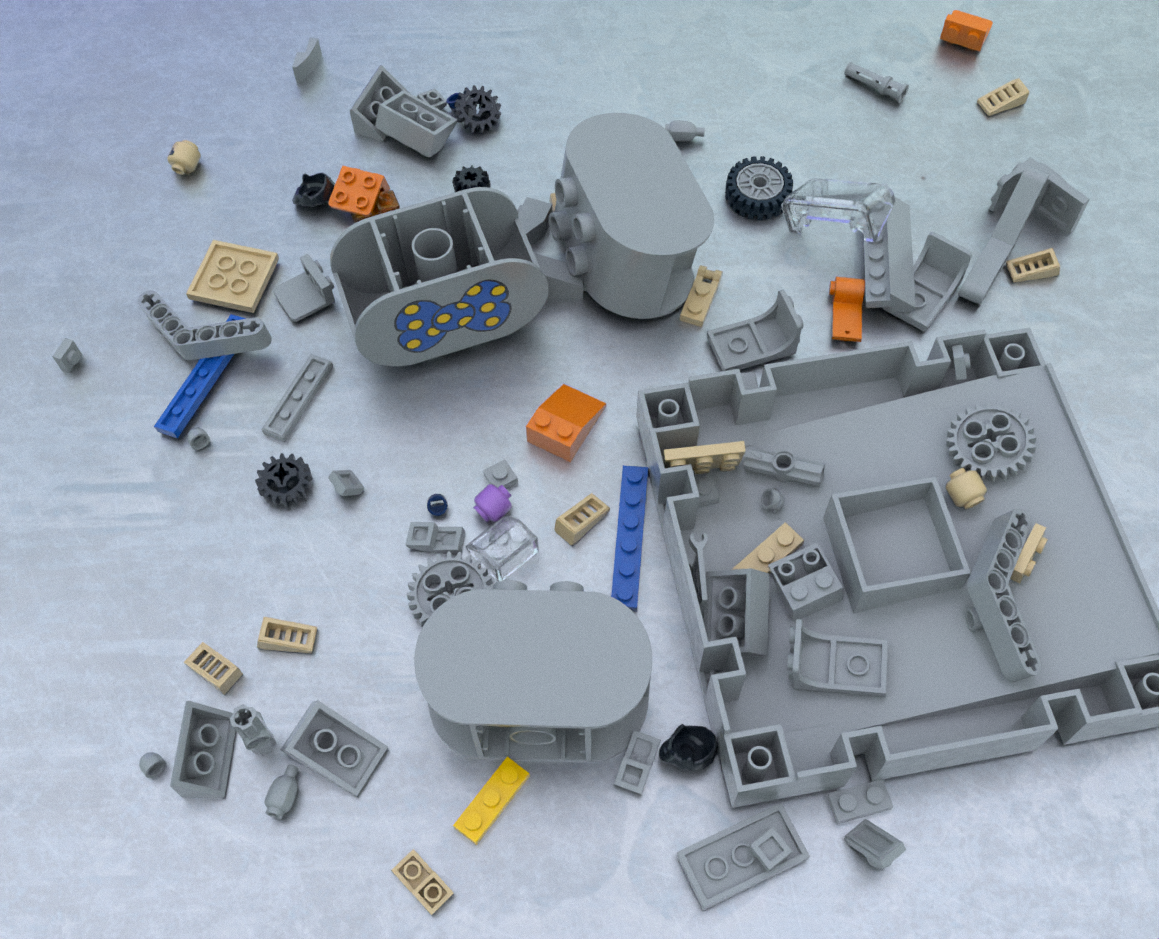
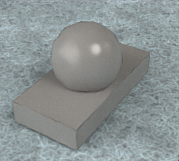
M867 819L863 820L844 836L848 845L865 855L866 860L875 868L885 869L906 851L902 841Z

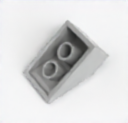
M317 700L310 704L280 750L337 786L357 796L388 746Z

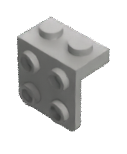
M309 254L300 257L304 269L303 273L273 288L274 295L294 322L335 302L332 289L335 287L329 276L324 277L318 260L313 261Z

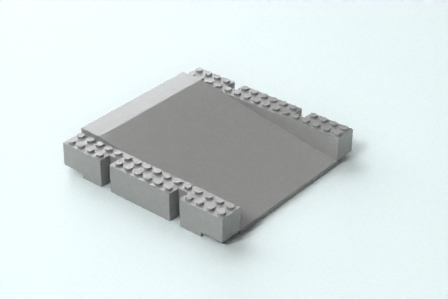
M1030 328L987 334L984 329L936 337L927 361L922 362L919 361L913 342L909 341L765 364L759 388L745 390L739 369L690 376L687 383L638 390L636 418L647 459L646 466L648 467V474L710 728L716 736L718 747L716 752L720 757L732 808L845 787L857 768L854 755L864 754L871 779L876 781L1034 751L1057 730L1060 733L1063 744L1066 745L1159 727V609L1051 363H1045ZM962 344L964 354L969 353L971 368L966 369L967 379L956 380L952 346ZM987 401H990L992 407H996L997 403L1001 401L1003 409L1011 404V412L1014 413L1021 410L1020 419L1029 417L1027 426H1034L1033 435H1036L1037 438L1034 444L1036 445L1035 453H1032V461L1026 462L1025 470L1017 468L1016 477L1008 472L1006 481L1000 475L996 476L995 482H992L990 476H986L983 481L987 488V492L983 496L985 500L967 510L964 507H957L946 490V484L951 480L949 475L961 469L962 464L954 465L953 458L955 456L948 455L950 447L946 446V442L949 438L947 437V431L952 429L951 421H957L958 412L965 414L967 406L975 410L976 402H979L982 407H986ZM996 424V425H994L996 428H1004V427H1005V426H1003V425H1001V424ZM975 431L968 432V434L973 436L979 434ZM744 441L745 451L749 447L772 452L787 450L794 457L825 463V470L820 486L793 480L780 482L774 476L745 470L743 468L744 454L739 466H735V470L720 471V468L710 469L709 473L694 474L691 464L665 468L663 452L666 449ZM1009 446L1003 447L1006 451L1014 450V448ZM983 453L976 455L979 458L988 457L986 454ZM783 464L779 467L785 469L788 468L789 465ZM713 476L720 497L719 503L698 507L700 496L695 480ZM768 488L781 489L785 498L783 507L776 510L775 513L768 512V509H764L761 505V496ZM1021 508L1028 513L1031 519V528L1025 543L1035 523L1046 527L1044 538H1047L1048 541L1041 554L1035 553L1032 560L1036 562V565L1030 577L1024 575L1021 583L1011 579L1008 583L1041 661V671L1039 674L1012 682L1003 675L984 628L972 631L967 625L966 609L975 607L969 594L967 583L994 519L1014 509ZM785 522L804 539V544L795 552L818 543L843 586V600L802 618L803 626L810 631L826 635L888 639L886 697L794 689L793 680L788 679L787 664L788 653H790V626L796 627V621L793 622L781 600L771 574H769L767 656H741L737 637L708 642L704 626V612L702 615L686 551H689V558L695 559L696 553L689 545L690 534L694 533L693 537L698 542L703 541V533H706L708 536L703 550L705 577L707 571L732 570Z

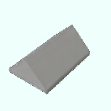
M382 65L377 68L350 109L354 133L383 141L387 135L375 128L379 105L403 90L410 93Z
M186 701L170 787L181 797H225L236 731L229 719L233 713L196 702Z

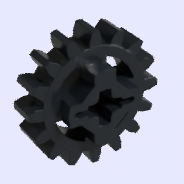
M473 85L471 91L466 87L463 93L459 92L458 100H455L454 104L456 107L454 115H459L457 122H464V129L469 126L472 133H474L475 129L483 133L484 128L490 131L492 125H497L501 115L499 111L501 104L496 103L498 96H491V89L485 92L484 86L477 90L476 86ZM477 104H479V108H478V109H479V112H478V114H476V112H477V110H476Z
M281 453L280 459L277 460L271 456V463L263 462L264 470H257L259 478L255 479V483L260 496H263L267 503L272 500L276 507L280 502H283L285 507H288L291 500L297 504V497L305 498L306 493L304 490H311L312 488L310 481L313 480L309 465L304 463L302 457L296 460L292 453L288 458H285L284 454Z

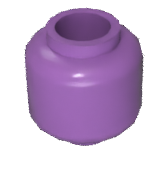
M489 484L475 496L474 503L476 505L473 508L486 522L489 520L497 522L512 508L509 500L512 495L503 485L497 488L495 485Z

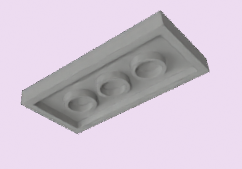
M782 803L686 847L676 854L703 910L810 858ZM771 828H774L793 852L776 867L767 872L749 849V846Z

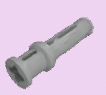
M852 62L848 63L844 75L878 89L881 95L895 98L898 103L903 101L909 89V85L906 83L900 84L894 81L891 76L884 78ZM859 73H862V74H864V75H866V76H868V77H871L873 80L867 79V78H865V77L859 75Z

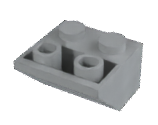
M818 543L812 544L768 565L781 600L793 622L796 619H802L843 600V586Z

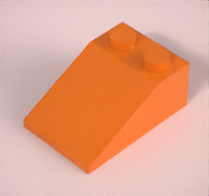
M563 384L538 407L526 425L527 442L571 462L604 411L606 403Z

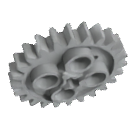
M987 401L986 407H982L979 402H976L975 410L967 406L965 414L958 412L957 421H951L952 429L947 431V437L949 438L946 442V446L950 447L948 455L955 456L953 458L954 465L962 463L961 468H964L965 471L968 469L975 470L980 474L982 481H984L986 476H990L992 482H995L998 475L1006 481L1008 472L1016 477L1017 468L1025 470L1026 462L1032 461V453H1035L1036 445L1034 444L1037 438L1036 435H1033L1034 426H1027L1029 417L1020 419L1021 410L1014 413L1011 412V404L1003 409L1001 401L997 403L996 407H992L990 401ZM996 424H1001V425H1003V426H1005V427H1004V428H996L994 425H996ZM975 431L979 434L973 436L968 434V432ZM1009 446L1014 448V450L1006 451L1003 447ZM983 453L986 454L988 457L979 458L976 455Z
M448 551L446 558L443 559L438 553L437 561L433 562L430 558H427L428 566L425 567L419 564L420 574L412 573L415 582L408 583L409 590H411L407 593V598L410 600L408 605L410 610H414L412 612L414 619L420 618L419 622L423 627L431 614L454 596L475 589H493V586H491L493 583L492 577L487 576L488 570L486 567L481 568L480 560L472 564L471 555H468L464 560L462 559L461 552H458L456 558H452L450 551ZM457 575L466 576L462 580H454ZM432 583L440 584L435 589L428 588ZM453 591L454 594L449 595L448 592Z

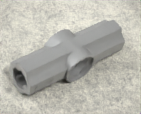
M749 447L745 454L743 468L774 476L780 482L793 480L820 486L824 476L825 463L794 457L787 450L772 452ZM783 464L789 465V467L785 469L780 468L779 466Z
M244 704L234 708V713L229 719L233 728L242 738L246 749L252 750L253 753H259L262 756L271 753L276 740L266 726L261 713L253 707H247Z

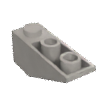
M526 197L523 205L518 207L517 212L530 245H533L545 236L549 228V215L553 213L551 203Z

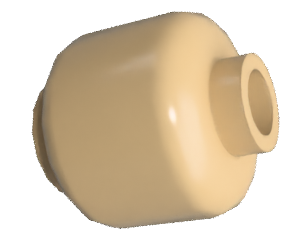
M182 140L173 144L167 160L174 172L184 175V173L195 171L201 154L194 143Z
M961 468L949 475L951 480L946 484V490L957 507H964L967 510L985 500L983 496L986 494L987 488L975 470L966 472L964 468Z

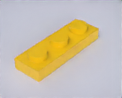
M506 757L457 819L453 827L477 845L528 780L530 773L509 757Z

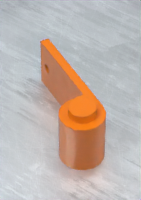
M836 276L835 281H830L829 295H833V340L861 342L862 302L865 291V279Z

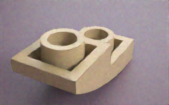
M414 849L391 870L431 915L454 894Z

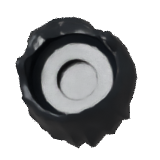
M323 172L310 176L304 173L302 175V183L297 188L292 199L293 204L315 207L316 205L329 202L335 183L331 177Z
M681 724L675 729L671 737L661 745L659 758L664 763L675 765L680 770H688L690 772L704 770L713 763L717 755L716 736L706 727Z

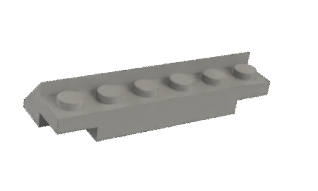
M885 191L886 198L862 200L866 308L891 307V313L916 311L910 205Z

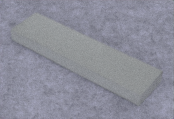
M310 354L261 429L263 434L283 442L287 440L333 368L332 361Z

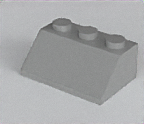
M403 90L379 105L375 128L382 131L385 135L397 139L403 145L415 149L421 155L430 158L442 149L456 126L457 119Z
M752 568L707 571L706 587L708 600L704 609V626L708 642L737 637L741 656H767L769 573Z

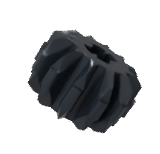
M473 165L470 168L463 166L462 171H456L452 181L454 193L475 187H491L487 171H483L481 166L474 168Z

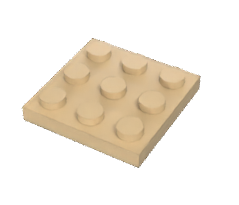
M213 240L186 295L190 300L254 313L277 265L279 256L271 251Z
M744 441L666 449L663 452L664 467L670 468L691 464L694 474L709 473L710 469L720 468V471L735 470V466H739L746 452Z

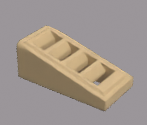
M1017 78L978 98L977 103L988 116L1025 104L1029 90Z
M1053 248L1006 261V266L1013 283L1049 278L1060 274V264ZM1034 264H1038L1039 268L1035 269ZM1024 265H1029L1030 271H1026ZM1019 266L1022 273L1017 274L1015 267Z
M591 493L556 518L554 530L566 542L573 545L610 511V507ZM590 505V506H591L592 508H594L597 512L594 513V512H593L590 508H588L587 506Z
M263 617L257 648L312 653L317 627ZM270 630H275L273 638H268ZM281 631H286L284 640H279ZM292 632H297L295 642H290ZM302 633H308L306 644H300Z
M204 642L184 661L185 665L223 695L243 675L236 665ZM205 651L207 654H206L205 657L196 665L194 662H195V661L203 654V652ZM213 657L212 662L203 670L202 667ZM220 663L221 665L210 675L209 672ZM227 668L228 670L217 680L216 677Z

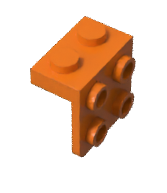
M954 10L945 19L940 39L981 51L993 22Z
M342 165L328 203L333 209L369 217L373 212L378 195L388 196L390 186L383 175Z

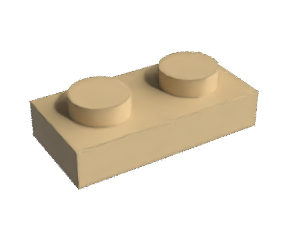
M1035 523L1019 555L1010 578L1011 580L1021 583L1024 575L1030 577L1036 565V562L1032 559L1036 552L1042 553L1048 541L1047 538H1044L1046 527Z

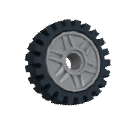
M753 156L750 161L748 158L743 159L742 163L738 161L735 167L732 166L726 180L725 197L728 200V205L730 207L733 206L734 212L740 211V216L742 217L748 214V219L753 220L754 216H757V220H763V216L767 220L771 219L772 214L777 217L790 204L793 192L791 172L788 173L786 166L782 167L781 162L778 161L774 164V159L772 158L765 161L764 156H760V160Z

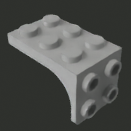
M1031 157L1023 163H1018L1010 174H1004L999 179L997 191L991 198L992 204L989 210L992 212L1008 203L1027 165L1049 173V178L1034 209L1068 234L1075 230L1090 200Z
M930 232L917 261L913 265L916 311L891 313V307H883V309L925 332L961 284L971 260L972 252L946 239L942 235Z
M783 289L778 291L777 299L773 306L763 314L709 330L706 337L722 371L741 370L796 354L798 343H800L801 330L804 325L801 316L797 315L794 310L792 298L787 296Z
M796 619V627L790 626V653H788L787 670L788 679L793 680L794 689L886 697L888 639L820 634L805 628L802 619Z

